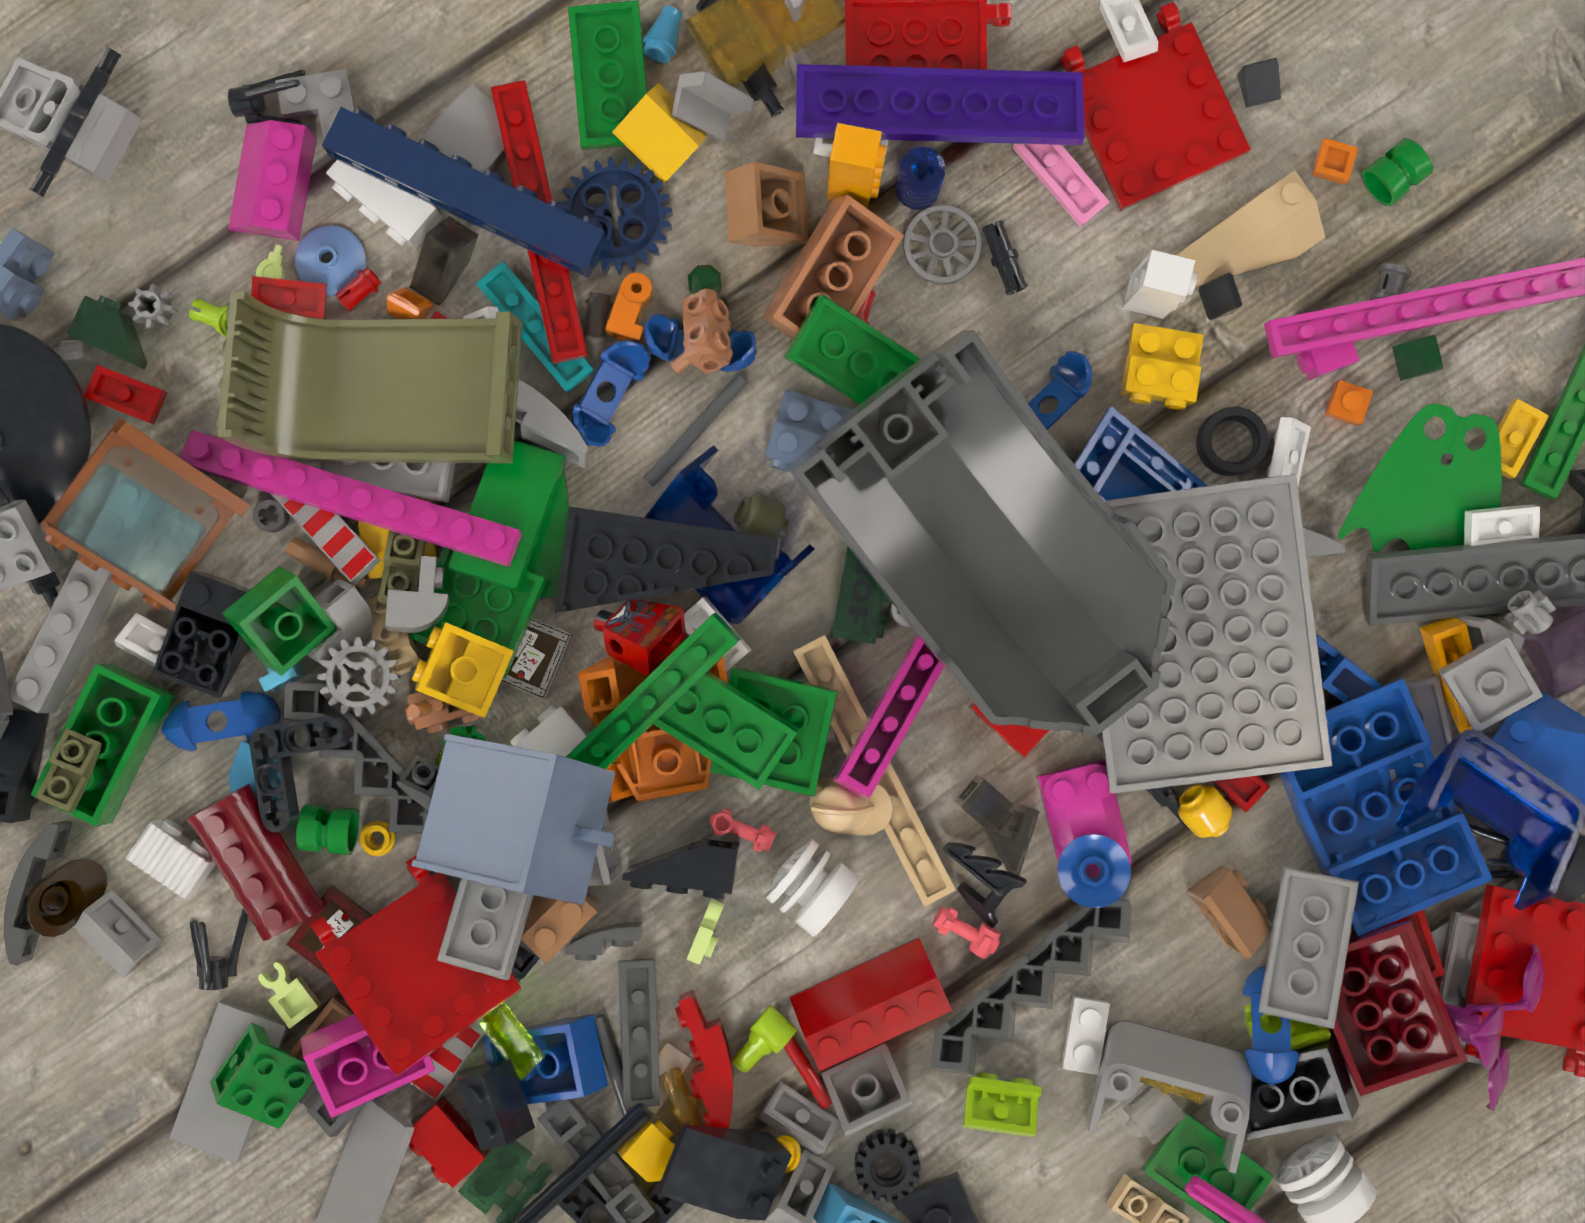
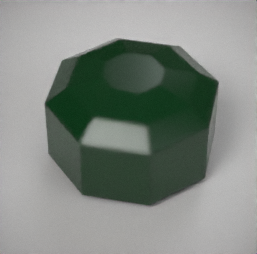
M698 265L688 275L689 291L691 294L706 288L714 290L718 295L722 290L721 273L711 265Z

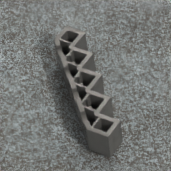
M286 683L284 719L294 722L329 715L345 717L350 722L352 728L350 741L339 748L319 751V757L325 759L356 760L354 794L360 796H391L389 832L423 833L428 810L407 795L397 785L399 778L405 771V768L351 710L347 714H342V704L340 702L334 706L328 704L329 700L333 697L332 694H321L320 692L326 685ZM336 727L320 730V737L337 735Z
M1118 899L1116 902L1100 908L1081 906V909L1071 918L1061 923L1027 955L1021 957L992 985L982 990L959 1013L935 1030L932 1068L942 1072L975 1075L978 1038L1013 1042L1016 1006L1052 1009L1055 973L1091 976L1093 940L1130 943L1132 915L1130 901Z

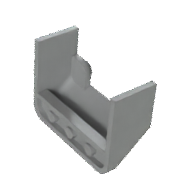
M1120 1020L1115 1022L1108 1030L1102 1053L1099 1074L1096 1078L1086 1119L1088 1131L1092 1133L1097 1131L1104 1098L1117 1101L1130 1099L1138 1090L1141 1076L1213 1096L1210 1111L1211 1117L1217 1127L1228 1132L1221 1160L1228 1172L1236 1174L1250 1113L1252 1072L1245 1055L1234 1049L1133 1021Z

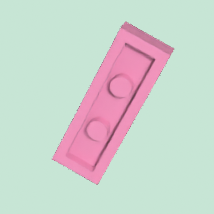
M1014 144L1013 149L1080 228L1110 203L1062 145Z

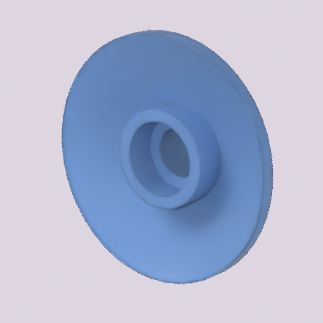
M322 226L312 230L301 240L295 255V266L301 281L327 284L326 296H335V293L339 292L359 275L357 273L359 269L365 270L366 254L359 239L349 230L339 226ZM327 252H331L333 254L332 260L329 263H323L322 256Z

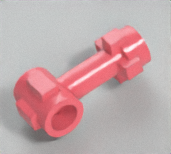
M726 808L717 813H712L709 819L715 835L722 837L723 834H734L754 842L752 849L758 852L762 850L769 852L776 836V832L770 830L771 827L763 823L760 829L733 819L731 810Z
M943 906L940 907L932 923L933 926L938 928L937 932L946 936L950 930L971 941L968 949L981 958L987 959L990 953L994 954L1000 944L999 937L1001 933L997 929L991 928L986 923H982L980 928L977 929L956 918L958 910L949 907V909Z

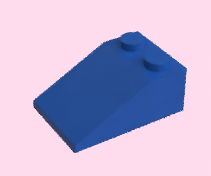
M594 1014L560 1019L483 1037L487 1063L512 1059L527 1104L581 1098L608 1086Z

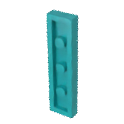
M504 261L476 283L492 304L498 307L499 312H511L522 322V340L567 394L595 372L585 358L553 364L540 305Z

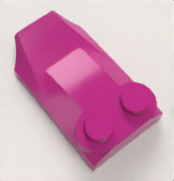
M1105 759L1036 776L1057 862L1062 851L1071 841L1084 835L1098 834L1117 842L1127 854L1130 866L1132 865L1116 793L1111 794L1109 791ZM1095 864L1088 865L1086 874L1090 878L1097 877L1099 874L1098 866Z

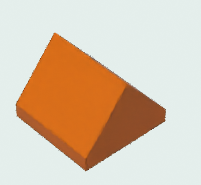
M406 287L388 294L387 314L396 319H426L434 306L431 301Z

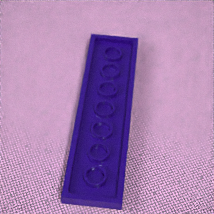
M797 64L796 138L834 139L837 123L881 131V140L1082 145L1084 141L1083 73Z

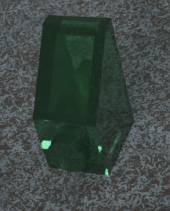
M85 295L67 335L145 370L147 366L146 357L131 317L119 311L121 304L100 295L98 301Z

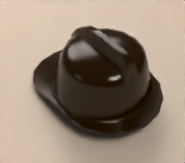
M81 858L72 860L60 867L51 876L42 878L34 884L27 899L28 921L33 930L47 937H56L70 930L79 920L83 910L101 898L105 893L107 874L102 865L92 859Z

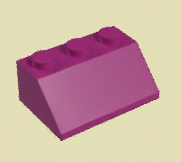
M268 120L246 126L229 230L300 241L317 138L305 125Z
M355 1014L300 1038L304 1060L331 1118L435 1071L429 1054L396 1077Z

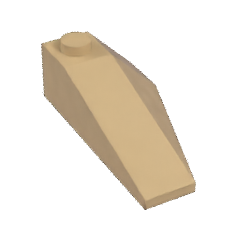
M1294 170L1175 256L1195 260L1193 273L1198 274L1196 288L1227 273H1231L1234 276L1262 269L1265 266L1282 261L1293 260L1326 237L1316 199Z

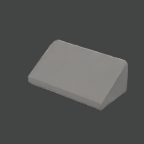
M781 1081L758 1116L761 1121L781 1134L794 1137L801 1147L816 1156H819L826 1150L840 1123L837 1117Z

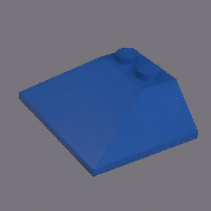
M1112 406L1107 408L1074 461V465L1104 501L1208 486Z
M1540 690L1543 697L1505 718L1473 767L1466 772L1453 791L1451 797L1456 806L1546 862L1585 805V717Z

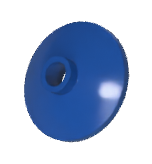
M1089 834L1074 839L1064 848L1058 860L1057 876L1062 890L1071 900L1085 907L1100 908L1116 902L1125 893L1131 878V866L1127 854L1117 842L1103 835ZM1090 864H1095L1099 868V874L1095 878H1090L1086 874V868Z

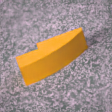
M1446 618L1420 627L1433 673L1440 678L1444 700L1459 732L1462 735L1474 732L1438 671L1473 651L1467 624L1458 618Z

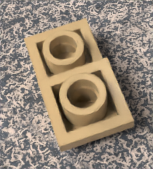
M1127 1174L1123 1175L1105 1203L1112 1211L1132 1223H1188L1190 1217Z

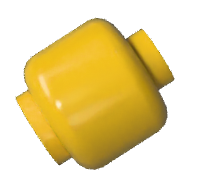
M1197 784L1184 791L1179 798L1181 806L1178 810V815L1195 836L1200 838L1219 837L1228 830L1233 809L1214 786Z

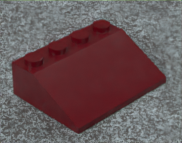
M1411 921L1380 927L1359 937L1355 933L1350 934L1335 1026L1332 1031L1360 1097L1468 1061Z

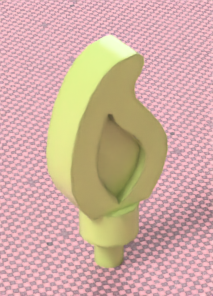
M276 244L274 251L269 252L268 258L258 265L256 269L257 277L284 279V269L281 265L283 256L280 255L282 246Z

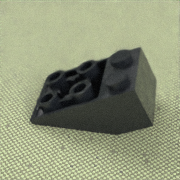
M190 571L152 673L221 698L249 648L248 644L222 613L250 589L206 572Z
M13 708V714L8 715L9 723L0 740V822L15 823L30 820L34 798L31 796V793L37 782L49 714Z
M704 838L629 866L622 874V880L630 881V887L638 889H652V885L657 884L667 886L666 891L670 893L688 894V889L703 890L702 896L724 899L725 894H732L740 843Z

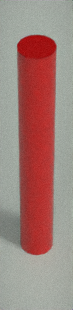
M792 1037L783 1048L820 1107L825 1109L832 1104L830 1095L797 1041Z

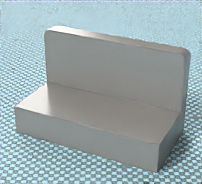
M706 71L680 74L672 116L706 135L722 141L726 138L730 115L751 113L754 99Z
M112 889L83 910L75 925L78 933L122 977H126L132 971L135 964L161 942V939Z

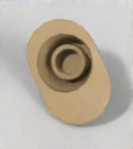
M827 777L818 783L816 795L814 797L810 796V810L816 823L824 830L838 834L874 835L886 827L891 820L893 812L892 799L887 790L880 784H877L871 797L863 799L834 782L835 777Z

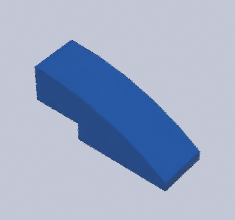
M1316 633L1323 688L1342 702H1347L1383 686Z

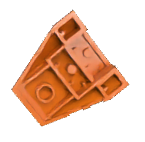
M683 642L679 643V644L677 645V647L670 653V655H671ZM610 656L578 672L584 709L595 727L648 676ZM723 656L708 672L728 683ZM654 724L615 760L618 769L637 802L708 789L712 761Z

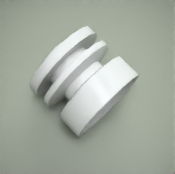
M811 838L804 846L795 850L773 877L774 880L765 895V899L770 903H774L783 892L787 894L779 910L784 913L795 903H798L801 908L796 915L795 923L814 937L843 906L857 886L860 877L842 862L827 872L824 867L830 857V852L825 850L815 861L811 859L819 846V843Z
M1324 1135L1303 1144L1292 1152L1276 1170L1274 1179L1281 1189L1286 1191L1285 1194L1292 1203L1298 1204L1297 1210L1306 1223H1354L1370 1209L1376 1199L1377 1190L1358 1166H1353L1354 1159L1347 1150H1344L1345 1147L1336 1135Z

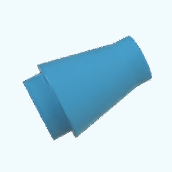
M664 6L661 14L644 37L643 52L649 59L658 63H668L670 58L676 55L679 27L682 19V13L678 9Z

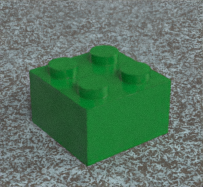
M280 566L275 568L222 613L262 663L280 676L285 674L337 629L299 578Z

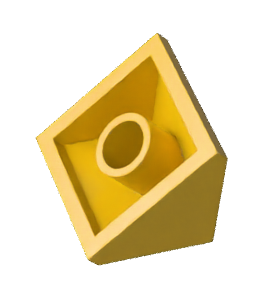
M657 83L612 133L665 183L702 144L708 135L672 116L675 98L660 83Z

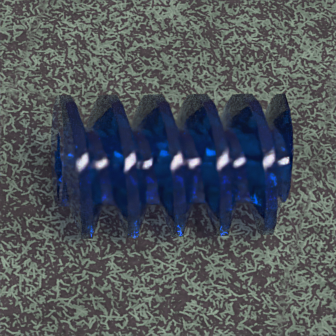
M917 147L904 155L896 182V194L899 201L905 207L912 210H922L930 207L937 200L945 178L946 169L944 160L937 151L930 147Z

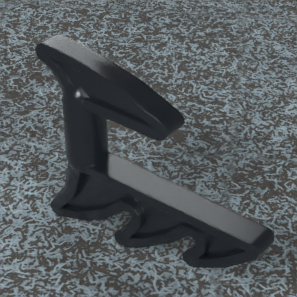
M948 842L943 846V851L992 890L985 899L964 882L957 887L958 892L972 910L987 925L994 928L998 924L995 910L1012 889L1023 887L1027 880L1012 872L990 870L992 868H999L1002 865V861L991 857L972 855L976 850L974 846Z

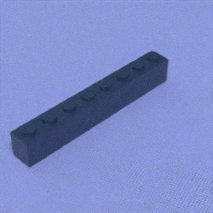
M340 107L322 143V147L331 158L584 277H590L607 242L605 230L602 229L603 226L598 221L587 216H583L581 220L569 214L570 210L556 201H550L547 204L537 199V194L524 186L518 185L515 189L505 184V180L500 175L490 170H485L484 173H481L471 168L472 164L458 155L453 154L449 158L439 153L440 149L426 140L420 139L417 143L407 138L406 132L392 124H387L386 127L375 123V119L371 115L360 109L355 108L351 112Z

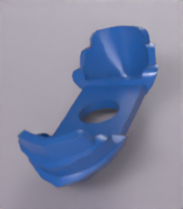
M652 314L646 322L645 330L643 331L646 346L657 357L669 362L674 361L685 351L683 346L684 330L679 329L678 319H669L665 314ZM733 329L729 333L730 348L733 355L730 364L719 369L723 372L739 371L750 366L757 354L754 333L747 330L739 332Z
M625 340L613 343L600 356L602 361L579 405L575 404L573 408L571 423L577 429L586 445L605 446L611 440V435L616 431V427L610 423V420L632 378L638 381L644 378V371L649 368L650 354L642 344L636 341ZM604 381H609L614 387V395L607 402H602L597 397V388Z
M1067 351L1065 356H1061L1058 359L1057 365L1052 366L1050 369L1054 379L1028 403L1047 430L1079 399H1083L1092 385V368L1084 354ZM1054 398L1058 400L1059 405L1054 412L1044 414L1039 411V406L1045 399Z
M252 691L242 692L240 700L191 707L190 701H184L170 711L163 722L161 731L166 739L176 747L187 751H196V743L243 735H246L249 741L251 734L256 729L279 724L281 711L274 698L261 692L254 693ZM214 711H221L227 717V725L220 732H215L208 726V717Z
M1265 965L1248 975L1242 991L1244 996L1251 997L1253 1049L1245 1050V1058L1252 1074L1257 1079L1274 1085L1291 1077L1295 1071L1299 1055L1298 1051L1291 1050L1290 1019L1280 1017L1282 1027L1273 1034L1265 1032L1260 1026V1017L1264 1013L1258 1012L1266 969Z

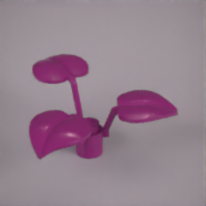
M1531 944L1533 954L1524 975L1523 996L1518 1002L1487 1005L1467 1003L1466 1008L1445 1003L1458 1037H1461L1462 1042L1470 1043L1477 1047L1483 1066L1490 1069L1488 1077L1490 1102L1486 1107L1492 1111L1495 1110L1506 1088L1510 1070L1508 1050L1505 1048L1500 1049V1034L1504 1025V1011L1522 1010L1527 1007L1528 1012H1533L1542 995L1544 966L1537 945ZM1491 1011L1483 1021L1482 1016L1476 1014V1012Z

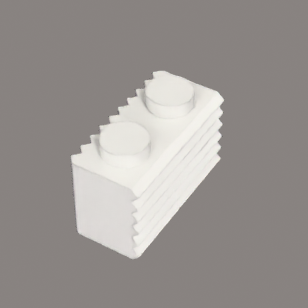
M169 819L152 821L128 853L126 860L138 866L139 869L155 878L156 881L161 882L162 885L167 886L168 889L173 890L181 898L185 899L195 895L215 867L210 854L201 840L194 839L191 841L182 835L184 829L176 822Z

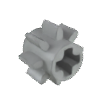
M151 284L149 291H142L137 288V295L134 301L128 302V305L136 311L132 318L133 321L139 324L146 321V328L152 331L156 330L157 324H164L170 327L169 320L172 314L178 313V310L169 303L173 300L174 296L168 291L161 293L160 287L155 284Z
M1537 590L1534 594L1531 591H1522L1514 595L1508 602V609L1511 613L1507 614L1505 619L1520 635H1523L1526 631L1529 634L1536 635L1550 627L1553 617L1549 613L1554 611L1556 607L1540 590Z

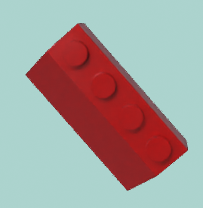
M919 937L789 997L804 1038L819 1071L952 1011Z

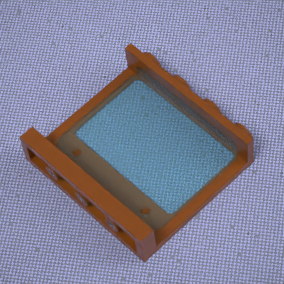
M119 417L39 526L47 533L44 539L51 545L62 551L70 547L80 554L77 560L94 571H97L99 567L104 568L112 573L109 579L127 591L133 586L144 593L141 599L158 610L164 605L174 611L177 604L172 599L187 580L189 572L195 569L232 516L237 513L242 517L250 505Z

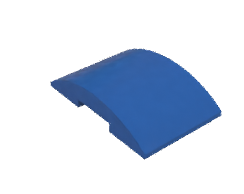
M1403 678L1325 710L1332 766L1279 773L1295 816L1321 873L1359 882L1351 925L1356 936H1362L1493 880L1464 813L1457 810L1430 750V746L1433 744ZM1422 763L1424 767H1416L1412 764ZM1395 769L1396 779L1391 782L1389 770ZM1430 780L1425 786L1421 784L1422 781ZM1412 784L1414 788L1399 792L1400 786Z

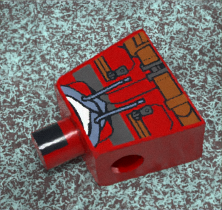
M628 600L616 613L600 610L594 620V628L603 632L606 653L610 657L647 676L670 655L686 636L683 608L645 600Z

